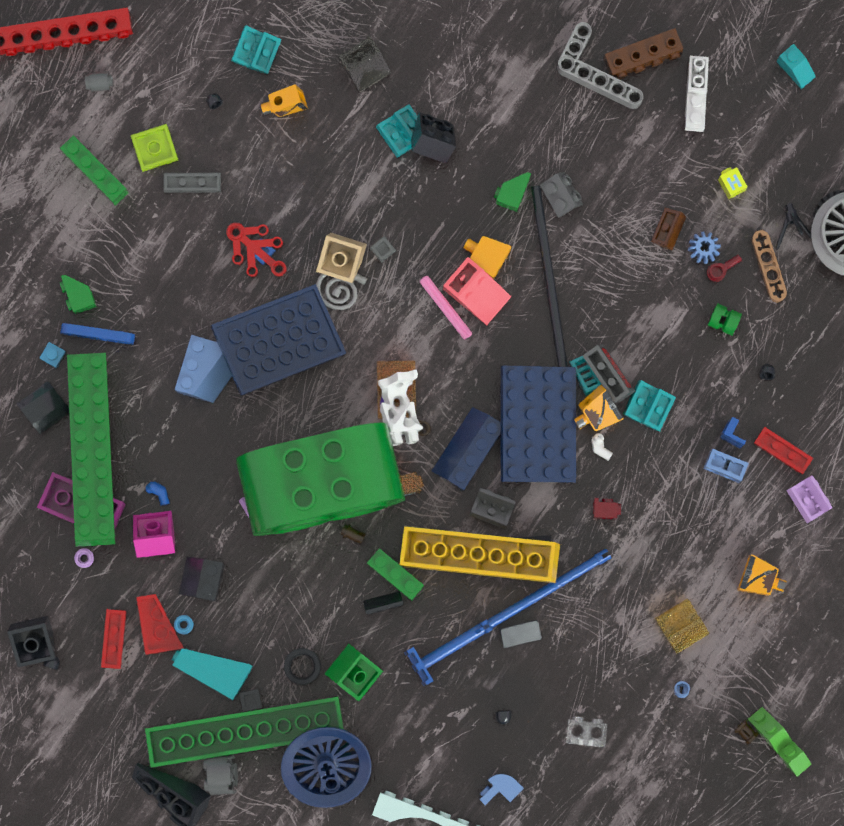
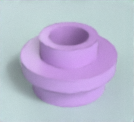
M80 549L76 552L74 560L79 567L87 568L92 565L94 555L88 549ZM83 555L88 557L86 562L81 561Z

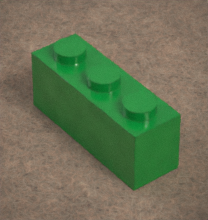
M380 548L367 562L368 566L411 601L424 587L420 581Z

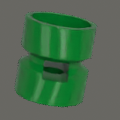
M717 303L707 326L714 329L721 328L722 332L733 336L742 313L733 309L728 311L726 306ZM721 316H726L725 322L720 321Z

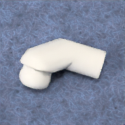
M597 433L591 440L593 452L609 461L613 452L604 448V436Z

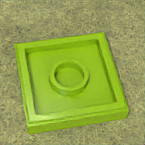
M167 124L130 135L142 172L178 161Z

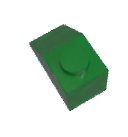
M524 173L504 182L501 188L497 187L494 198L497 199L496 204L517 212L531 173Z

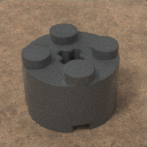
M224 755L204 760V771H207V779L204 780L205 791H209L211 795L236 793L237 790H233V787L238 785L237 763L232 762V759H235L234 755Z

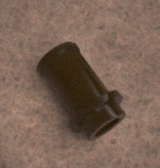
M345 524L340 535L361 545L366 534L350 527V524L349 526Z

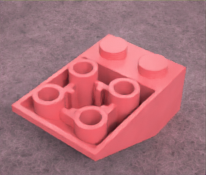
M469 257L466 258L443 285L445 292L486 326L511 298L496 281Z

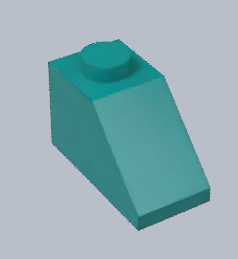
M794 44L784 51L776 61L800 89L804 88L816 77L808 60Z

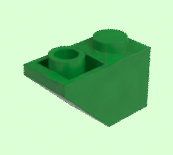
M66 275L61 276L62 282H60L63 293H67L68 299L66 304L69 311L73 310L76 315L97 307L89 286Z

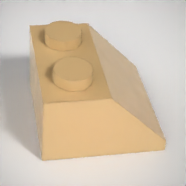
M334 233L326 235L316 272L353 283L362 263L367 244Z

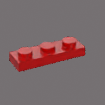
M766 427L762 429L753 443L801 475L804 474L813 459Z
M106 609L102 668L121 669L127 611Z

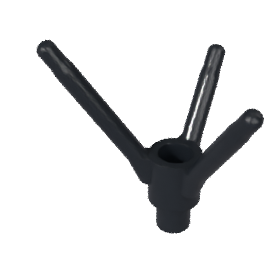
M792 203L785 205L787 210L785 212L786 218L775 247L776 250L779 249L789 224H795L801 236L803 235V229L811 238L810 231L800 220Z

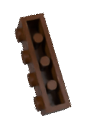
M676 28L606 53L604 61L611 76L623 79L630 72L639 73L649 65L655 67L662 64L663 60L668 58L670 60L677 59L682 54L684 48Z

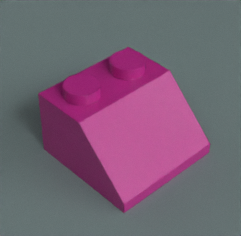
M172 511L133 515V542L137 558L175 553Z

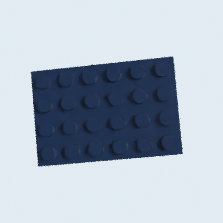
M316 284L210 326L241 396L346 354Z
M501 366V482H576V422L574 421L576 418V367Z

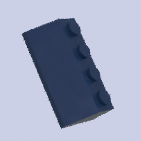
M472 407L431 472L464 492L501 435V422Z

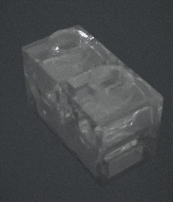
M572 716V720H567L565 743L605 747L607 724H603L602 719H592L591 722H584L583 717ZM574 725H579L582 728L580 736L572 734L571 730ZM594 727H598L601 730V736L596 739L591 735V730Z

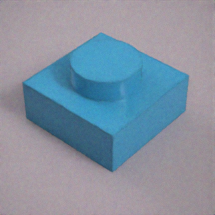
M48 342L40 359L57 368L66 351Z

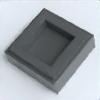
M385 236L369 248L381 263L396 252V249Z

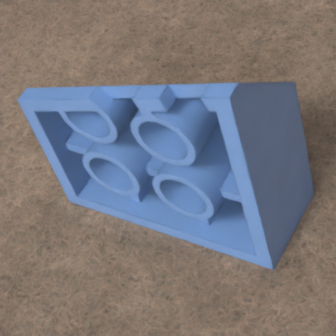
M191 335L175 391L214 403L232 377L217 342Z

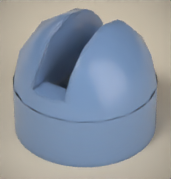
M684 681L677 682L674 687L675 695L679 698L688 696L690 692L689 684ZM680 687H683V694H680Z

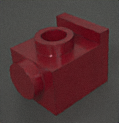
M594 498L593 519L616 520L617 515H621V504L614 503L613 499H602V502H599V498Z

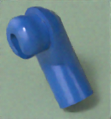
M154 481L146 485V492L157 495L160 506L170 504L166 488L163 485Z

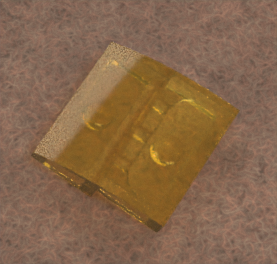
M688 598L655 618L676 654L710 634Z

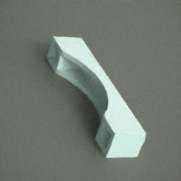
M386 790L385 793L380 792L372 814L389 822L412 817L431 820L442 826H469V821L461 818L455 821L450 819L451 815L442 811L439 814L432 812V807L424 804L418 807L414 805L415 801L405 797L403 800L395 798L396 794Z

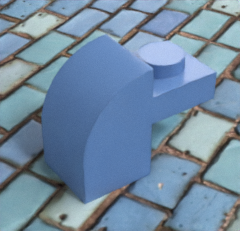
M497 774L488 779L493 786L491 788L489 786L484 788L480 793L482 796L480 801L486 805L500 792L511 802L524 788L511 776Z

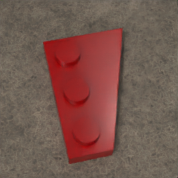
M156 594L136 597L145 655L184 649Z

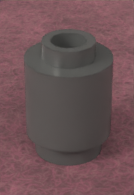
M108 71L90 72L89 75H85L86 90H110V86H113L112 74L109 75Z

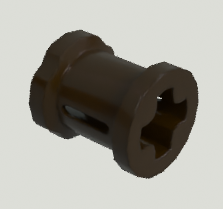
M745 719L733 732L738 733L745 740V744L748 745L759 735V732H755Z

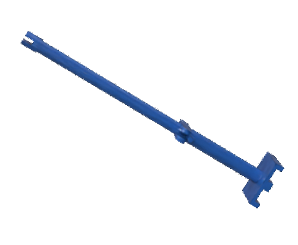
M607 549L598 552L594 557L558 577L556 583H548L421 659L414 647L405 651L404 654L408 656L412 663V668L421 678L422 685L425 686L433 682L432 677L427 671L428 667L493 630L492 628L597 565L611 559L610 555L605 558L602 557L603 554L608 552Z

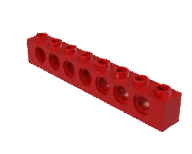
M121 8L0 27V40H5L4 44L0 46V55L14 56L17 52L23 51L25 53H33L36 51L35 49L42 48L43 50H52L55 46L61 45L62 47H71L74 43L89 44L93 40L108 41L112 37L127 38L133 34L129 9ZM115 22L117 26L114 29H108V24ZM92 25L98 26V29L95 32L89 31V28ZM73 28L79 29L76 35H71L70 32ZM60 31L61 34L59 37H52L53 32ZM42 34L40 40H33L34 35ZM17 37H23L21 43H14Z

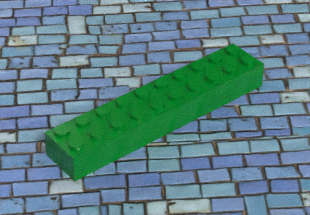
M106 353L67 355L76 547L115 544Z
M339 697L146 728L145 733L150 767L152 768L285 746L308 730L319 727L344 729Z

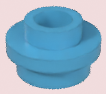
M187 615L177 617L174 622V628L180 634L190 633L194 626L193 620ZM186 621L187 627L181 628V622Z

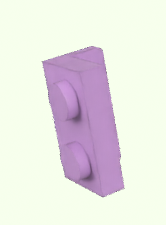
M812 475L787 490L806 523L832 509L829 499L825 496L819 483Z

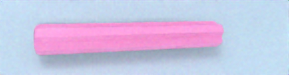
M429 276L423 277L420 280L421 285L464 340L468 339L472 335L470 329Z

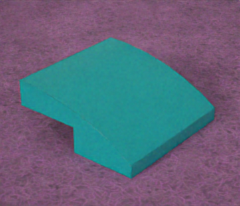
M245 25L231 61L268 74L281 39Z
M410 104L396 111L393 116L376 126L397 158L412 149L411 138L417 115Z
M638 380L634 389L635 392L631 395L623 415L660 432L676 397L642 380Z

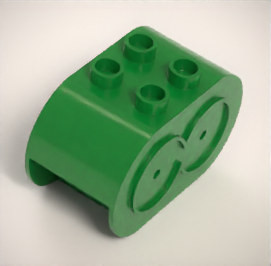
M384 422L348 427L248 452L236 458L253 536L302 530L330 521L376 512L405 500L388 424Z

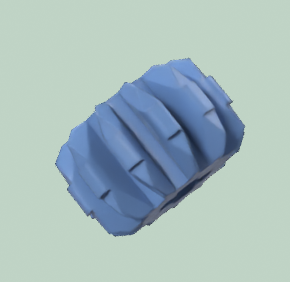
M703 231L700 236L694 235L695 240L689 241V244L692 246L688 248V251L694 252L690 257L694 258L697 256V263L703 259V263L707 264L708 259L713 262L715 260L714 256H719L720 253L716 249H720L721 245L714 244L718 241V238L716 237L712 240V233L705 237V232ZM702 244L703 246H708L707 252H705V249L704 251L700 249Z

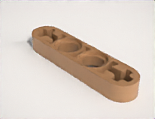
M759 230L752 236V245L770 300L776 303L781 302L787 295L786 287L770 237L766 231ZM758 235L765 237L763 245L764 247L768 246V248H764L761 251L758 250L762 247L760 241L756 242ZM764 252L769 253L772 258L771 261H762L761 254ZM770 270L775 271L777 279L769 280L767 272ZM778 281L780 284H777V290L782 291L780 298L773 295L775 287H770L771 284H775Z

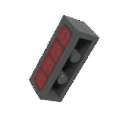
M604 344L596 345L583 355L614 403L623 401L635 392Z

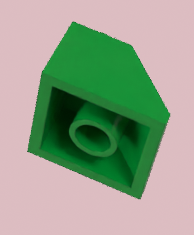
M348 644L325 672V675L356 700L360 701L383 671Z

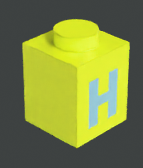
M730 167L721 172L718 181L728 199L746 191L747 185L737 167L734 169Z

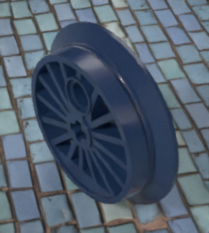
M319 727L302 733L289 744L281 762V775L288 791L299 801L320 808L336 807L353 800L363 791L371 774V758L364 743L349 731L336 727ZM337 739L330 749L331 741ZM345 740L347 743L339 748L342 741ZM327 742L326 750L324 751L322 743ZM352 747L355 749L354 751L345 753ZM299 752L305 756H297L295 754ZM356 757L359 758L358 761H351V760H349V759L356 758ZM293 762H294V763H305V764H301V765H297V766H294V767H293ZM345 767L356 768V770L353 772ZM306 771L305 773H303V774L300 775L299 777H298V775L296 774V773H299V772ZM340 773L350 778L346 781ZM314 775L308 784L304 782L309 777ZM320 777V788L314 787L315 783Z

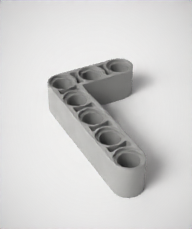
M586 22L578 23L558 61L557 70L559 74L628 108H638L643 100L641 90L579 60L590 39L592 29ZM580 29H584L587 31L588 34L586 36H580L578 34V31ZM571 46H577L579 48V51L577 53H573L570 51L569 48ZM568 62L571 68L564 69L561 64ZM584 70L588 73V76L580 77L578 72ZM603 79L605 84L599 86L595 83V80ZM619 87L622 93L615 94L612 88ZM636 95L639 101L632 102L629 96Z

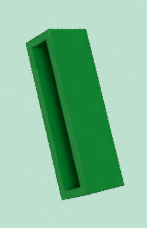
M74 135L60 147L62 153L115 206L129 193Z

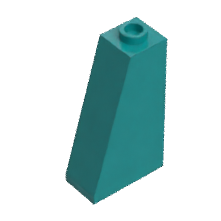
M183 648L181 651L177 650L172 658L174 667L232 700H235L254 667L250 664Z

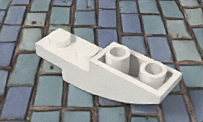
M689 57L685 104L686 131L704 132L709 57Z

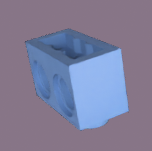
M712 449L703 469L740 483L749 463Z

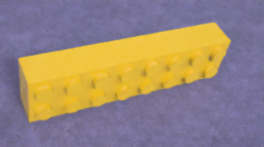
M404 526L400 565L411 568L556 583L560 544L549 541Z

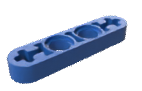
M62 323L60 331L61 334L130 345L134 344L135 334L66 323Z

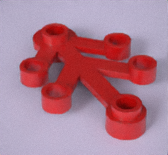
M232 223L228 226L226 234L233 241L234 255L232 256V261L234 264L241 265L244 262V257L241 254V241L247 246L248 268L246 272L249 277H256L258 275L255 254L271 267V271L275 276L281 277L286 273L287 268L282 261H275L261 249L262 247L281 248L283 240L280 237L250 240L246 235L259 234L264 237L269 233L268 227L261 224L258 227L244 228L240 223ZM262 227L266 228V232L264 234H261L259 232L260 228ZM235 229H238L240 231L239 235L237 236L233 235V231ZM277 239L281 241L279 246L274 245V241ZM236 256H241L240 262H235ZM281 266L283 268L282 272H276V267ZM251 268L256 269L253 275L249 274Z

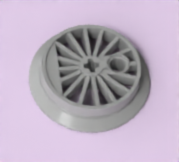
M843 192L831 197L820 207L813 220L811 238L813 248L821 262L830 270L844 276V254H840L844 250V244L836 253L830 248L844 241V236L829 243L826 240V236L844 235V217L835 210L836 207L841 205L844 211ZM832 213L843 224L827 219L829 214ZM825 224L842 230L825 231Z

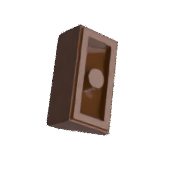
M665 208L651 242L672 251L686 216L680 211Z

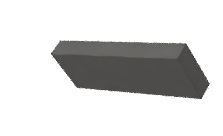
M164 173V193H221V173Z

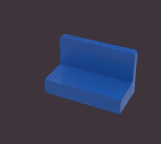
M732 417L727 422L720 439L737 448H741L746 441L733 435L739 420Z

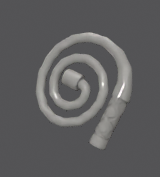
M357 273L354 280L365 285L367 278ZM321 274L318 277L316 286L327 307L344 310L355 304L357 288L354 283L333 278L326 284V297L335 304L346 302L350 297V291L345 285L337 286L331 295L338 298L341 289H344L346 296L343 299H335L329 293L332 283L344 281L351 286L353 290L352 300L346 305L337 306L327 302L320 291L321 282L327 275Z

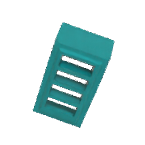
M581 356L570 361L569 364L571 367H576V378L587 397L601 385V382L587 362L586 366L577 369V366L586 362L584 357ZM587 370H590V372H588V373H586V374H584V375H581V374H580V373H583V372H585V371H587ZM593 377L592 380L584 382V380Z

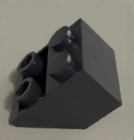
M419 112L411 138L412 152L447 163L456 148L454 125L447 120H440L430 114Z

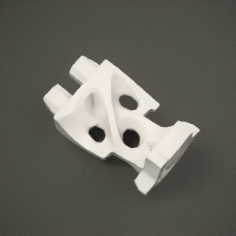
M417 370L397 372L388 378L378 381V385L382 390L380 412L383 422L388 424L393 446L403 443L401 435H405L407 444L418 442V431L423 429V426L416 417L414 402H410L406 394L408 386L412 385L413 380L417 378ZM395 399H399V407L394 405Z

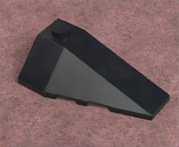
M140 763L135 765L132 775L133 780L147 795L155 797L159 802L157 805L161 809L164 807L171 815L170 819L176 825L195 826L207 809L211 796L209 793L191 782Z

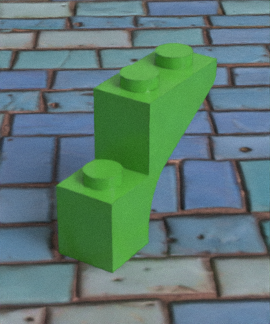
M763 707L748 718L751 725L796 776H799L812 765L805 753L792 741L784 727Z

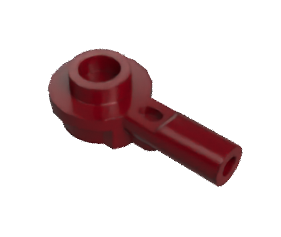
M736 255L723 264H711L707 269V277L713 282L721 281L726 275V270L742 261L741 257Z

